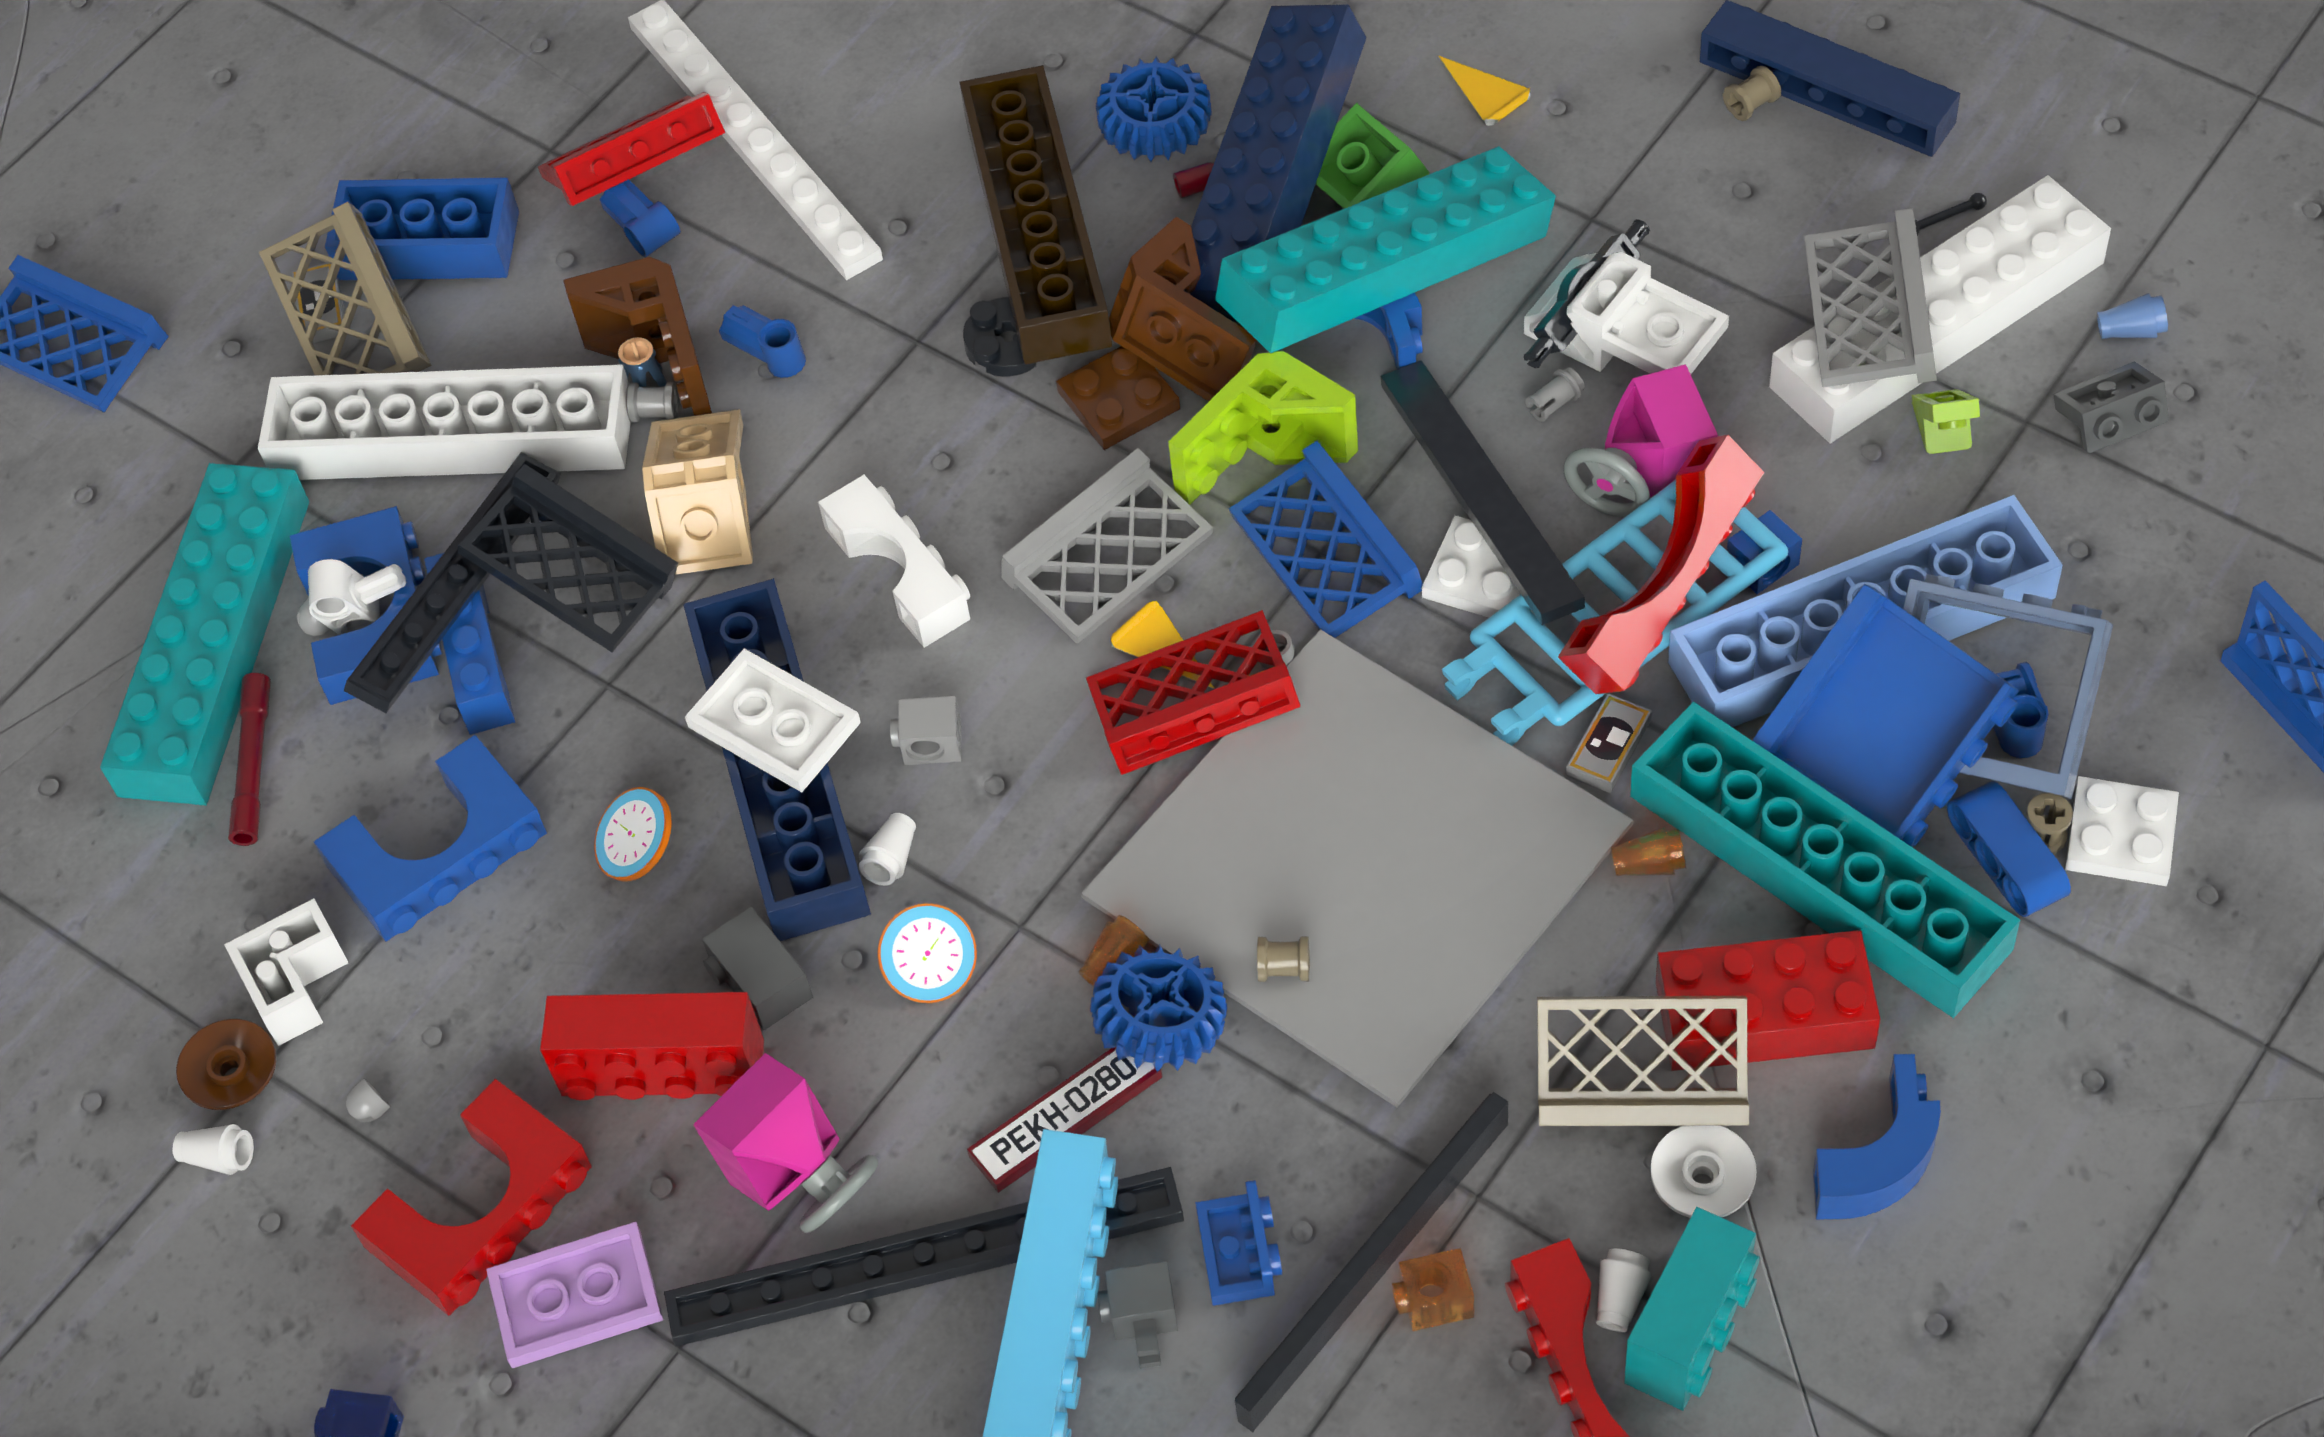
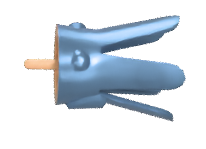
M637 337L625 341L620 346L618 361L620 365L624 366L627 379L630 373L633 383H638L639 387H647L646 372H649L659 387L666 386L667 381L661 372L663 368L654 358L656 352L650 341Z

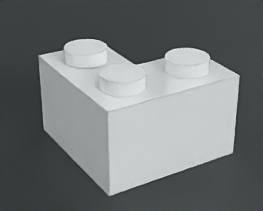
M314 898L224 944L261 1018L278 1046L323 1023L304 986L348 964V961Z

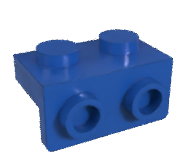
M1256 1180L1245 1182L1247 1194L1195 1202L1213 1306L1274 1296L1273 1276L1282 1275L1278 1244L1267 1245L1264 1230L1265 1228L1274 1227L1269 1196H1258Z

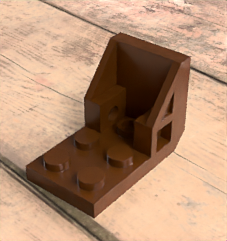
M1175 217L1131 256L1109 316L1111 337L1114 342L1209 402L1249 363L1257 340L1247 330L1190 295L1197 286L1201 270L1191 225Z
M646 257L563 280L585 349L619 359L618 351L625 341L637 337L647 339L651 342L656 352L654 358L660 364L669 361L675 382L684 379L683 382L676 383L683 409L692 407L694 416L712 413L670 264L652 257ZM662 335L661 338H657V339L652 338V337H656V336Z

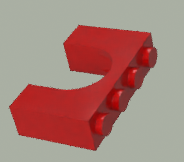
M494 1079L460 1116L471 1137L510 1167L509 1185L500 1203L489 1214L475 1222L461 1226H444L427 1220L387 1188L351 1225L366 1250L448 1316L459 1306L467 1304L474 1298L480 1284L488 1276L486 1269L508 1262L513 1256L516 1246L531 1230L540 1228L548 1220L552 1208L567 1193L578 1189L584 1182L587 1172L592 1168L582 1144L497 1079Z

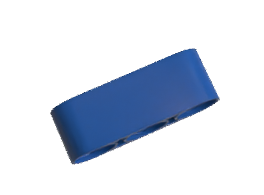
M1990 781L1947 803L1948 817L1956 833L2017 914L2027 917L2070 895V882L2062 865L1999 783Z

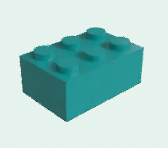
M1696 1207L1627 1340L1624 1384L1684 1411L1691 1395L1701 1397L1712 1374L1713 1368L1709 1364L1714 1351L1717 1350L1722 1353L1725 1350L1735 1327V1323L1731 1322L1737 1305L1742 1308L1747 1306L1757 1283V1279L1753 1276L1757 1270L1760 1256L1754 1254L1755 1232Z

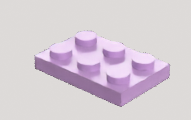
M637 1222L486 1269L507 1361L511 1368L663 1321L645 1246Z

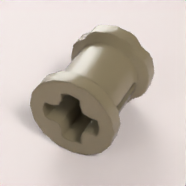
M1757 66L1751 71L1750 77L1738 85L1730 84L1725 87L1723 100L1729 112L1736 119L1746 121L1752 117L1753 111L1764 103L1777 101L1781 97V87L1772 71L1767 67Z
M2041 793L2033 797L2028 804L2026 812L2028 822L2043 841L2046 834L2050 835L2049 842L2046 845L2053 855L2065 847L2067 840L2066 829L2071 824L2073 815L2071 805L2062 796L2052 793ZM2046 806H2050L2048 815H2044Z
M1301 936L1299 941L1271 942L1266 937H1258V982H1266L1268 977L1299 976L1301 981H1309V936Z

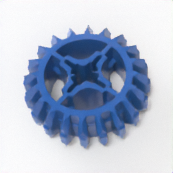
M1157 56L1152 63H1144L1139 58L1137 66L1130 67L1123 64L1121 74L1110 73L1108 83L1101 84L1100 96L1097 97L1096 103L1098 127L1101 129V133L1104 134L1108 145H1115L1119 154L1130 151L1134 160L1141 155H1147L1150 162H1152L1156 155H1164L1169 161L1171 152L1177 151L1185 155L1187 144L1198 145L1200 135L1207 134L1208 122L1212 115L1210 92L1207 89V85L1203 84L1200 73H1192L1188 64L1178 67L1174 58L1170 59L1167 63H1161Z
M1160 944L1154 953H1148L1139 946L1134 957L1121 952L1117 963L1107 962L1102 976H1098L1094 984V997L1091 998L1090 1012H1092L1095 1033L1102 1035L1101 1040L1103 1041L1104 1048L1116 1047L1118 1061L1129 1056L1133 1057L1137 1069L1144 1062L1153 1063L1157 1073L1163 1066V1063H1170L1177 1071L1183 1065L1184 1059L1196 1064L1198 1059L1201 1058L1202 1052L1211 1053L1216 1039L1220 1038L1224 1030L1227 1004L1226 998H1224L1223 982L1215 981L1213 967L1200 968L1199 956L1188 960L1184 959L1181 948L1174 954L1164 953ZM1122 1004L1129 1008V1013L1124 1009Z

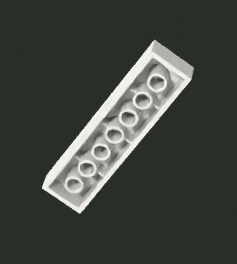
M2049 175L1920 257L1936 374L2104 263L2111 228ZM1888 278L1874 287V289L1882 293L1894 279ZM1862 295L1846 306L1862 314L1873 301ZM1895 295L1892 299L1897 301V296ZM1883 307L1871 321L1887 329L1899 315ZM1837 314L1825 328L1840 336L1852 322ZM1814 326L1773 353L1769 387L1831 444L1922 383H1918L1916 373L1822 387ZM1862 329L1850 342L1866 351L1878 337ZM1901 331L1897 334L1900 337H1902ZM1827 342V349H1828L1832 344H1830V343ZM1889 343L1876 356L1884 362L1905 359L1904 352ZM1841 350L1829 363L1830 370L1848 368L1857 359Z
M623 365L271 377L258 450L266 468L295 470L299 480L506 473L521 452L556 471L625 469L631 424L627 411V389L629 382Z

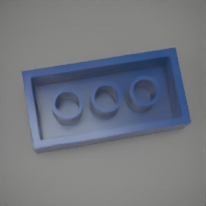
M508 178L339 180L333 209L349 202L362 213L392 280L508 277L519 216V209ZM335 229L328 232L325 249L331 258H334L340 242ZM345 253L343 262L350 264L349 259ZM340 267L337 275L338 280H358L355 272Z

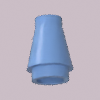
M2148 293L2109 310L2097 312L2101 339L2157 338V333L2168 331L2166 308L2162 296L2151 297Z

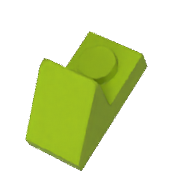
M1958 389L1911 395L1913 409L1927 453L1936 454L1971 448L1970 418L1980 417L1979 398Z

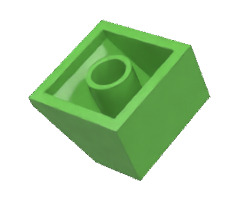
M1356 103L1336 124L1316 185L1345 209L1429 175L1430 172L1411 148Z

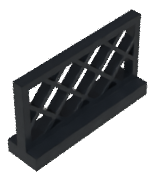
M526 464L514 475L512 486L461 541L457 553L610 652L617 648L658 598L662 599L672 588L678 567V562ZM514 504L530 514L531 523L507 525L504 513ZM558 532L568 539L570 548L545 550L542 533ZM534 534L537 550L512 551L509 536ZM501 537L505 553L487 554L475 545L482 538ZM596 557L606 563L608 573L584 575L580 558ZM573 560L576 575L551 577L548 561ZM540 562L543 578L525 579L517 573L515 564ZM635 582L648 591L642 598L623 599L619 583ZM611 584L614 600L590 602L587 586ZM578 587L582 603L565 605L556 599L554 589ZM631 610V612L626 616L625 611ZM617 612L620 625L610 634L595 624L593 614Z

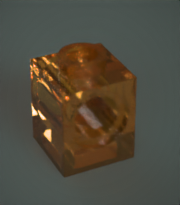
M1461 1248L1399 1262L1400 1282L1391 1284L1398 1314L1408 1313L1412 1331L1474 1318V1293ZM1428 1285H1435L1442 1288L1444 1292L1435 1297H1428L1421 1294L1419 1290Z

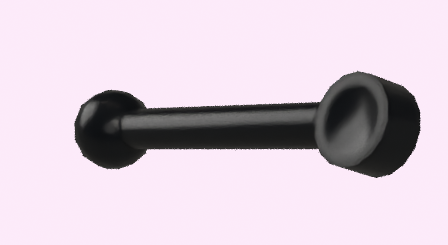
M1974 193L1966 202L1922 220H1915L1917 236L1920 229L1972 208L1975 210L1983 209L1987 204L1986 196L1982 193Z

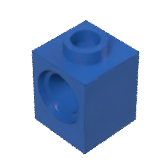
M1771 510L1757 519L1786 544L1789 552L1783 561L1748 586L1756 594H1759L1800 564L1802 538ZM1742 530L1727 540V551L1743 566L1764 551Z

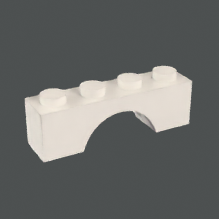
M864 474L818 502L826 531L849 558L862 555H879L896 561L905 569L902 579L893 590L895 604L900 620L924 648L970 620L967 605L970 593L967 586L957 574L951 577L944 569V561L933 545L926 547L921 542L919 532L912 520L907 515L903 517L898 515L895 511L893 500L884 487L876 488Z

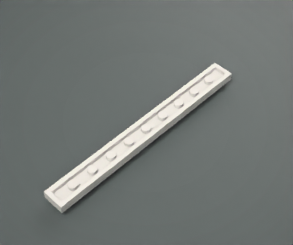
M660 0L628 17L631 30L687 95L694 97L702 92L709 94L725 130L722 136L846 281L883 260L881 248L665 0Z

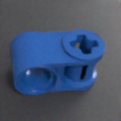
M2023 662L2017 664L2014 670L1996 673L2019 690L2013 699L2018 703L2014 713L2002 727L1996 724L1993 726L2003 751L2017 758H2029L2041 750L2049 715L2048 708L2037 687L2034 672L2029 663Z

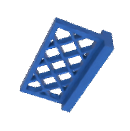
M17 255L8 268L13 273L14 278L0 296V330L6 329L8 342L0 344V365L97 410L106 411L150 346L160 350L169 337L151 314L27 258ZM21 293L31 296L33 307L16 313L12 312V306ZM59 310L64 311L66 322L47 329L45 328L44 315ZM35 319L37 332L17 338L15 325ZM92 325L98 327V338L79 344L77 330ZM68 334L70 347L50 354L48 340ZM126 340L134 343L126 355L112 359L111 345ZM39 344L41 357L22 362L19 350ZM102 349L104 362L83 369L81 355ZM73 359L75 372L58 378L54 377L52 365ZM106 374L107 382L97 396L87 392L86 380Z
M1315 441L1302 450L1304 460L1228 509L1233 519L1317 629H1321L1336 638L1404 593L1408 599L1412 598L1422 591L1423 583L1416 564L1321 444ZM1305 477L1311 484L1308 500L1286 498L1288 487ZM1318 495L1322 498L1323 501H1317ZM1259 506L1274 507L1270 525L1250 523L1245 515ZM1283 508L1305 510L1301 528L1279 526ZM1314 511L1333 513L1336 516L1333 531L1310 529ZM1343 526L1348 532H1342ZM1260 535H1266V541ZM1275 538L1298 539L1294 556L1275 555L1272 551ZM1307 540L1330 542L1326 560L1303 557ZM1339 543L1359 545L1361 550L1357 563L1335 561ZM1367 558H1369L1373 564H1366ZM1285 567H1291L1290 573ZM1300 568L1323 570L1319 588L1301 587L1297 584ZM1332 571L1354 573L1351 591L1328 589ZM1363 575L1383 576L1389 584L1375 594L1359 592ZM1309 598L1316 599L1314 605ZM1325 600L1348 602L1345 614L1330 624L1322 617L1321 613Z
M2265 580L2253 587L2238 641L2223 650L2220 661L2324 773V642ZM2269 611L2272 613L2275 623H2273ZM2279 637L2282 639L2287 654L2283 650ZM2302 646L2305 648L2308 658L2305 657ZM2311 672H2314L2319 688L2316 686Z

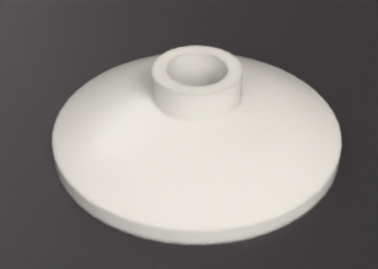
M1720 1125L1680 1126L1672 1130L1662 1138L1655 1148L1650 1169L1651 1180L1660 1199L1670 1209L1688 1218H1691L1696 1207L1721 1218L1734 1213L1751 1196L1757 1173L1754 1156L1746 1142L1733 1131ZM1698 1174H1705L1712 1181L1707 1184L1695 1182L1693 1178Z

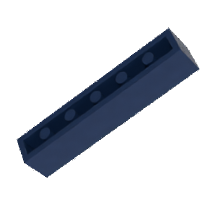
M1725 0L1701 33L1700 63L1741 80L1750 77L1751 71L1757 66L1767 67L1773 72L1780 84L1781 96L1927 156L1933 157L1956 124L1961 93L1909 73L1904 69L1874 59L1864 53H1859L1834 43L1827 38L1819 37L1794 27L1787 22H1782L1754 11L1749 7Z

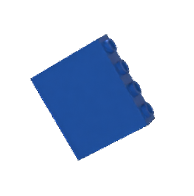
M1864 584L1752 741L1913 848L1926 833L1929 825L1924 820L1935 805L1941 809L1956 792L1958 784L1954 782V779L1965 765L1969 768L1973 767L1984 754L1988 743L1983 740L1995 724L2002 727L2014 713L2018 703L2013 699L2019 690L1879 591Z

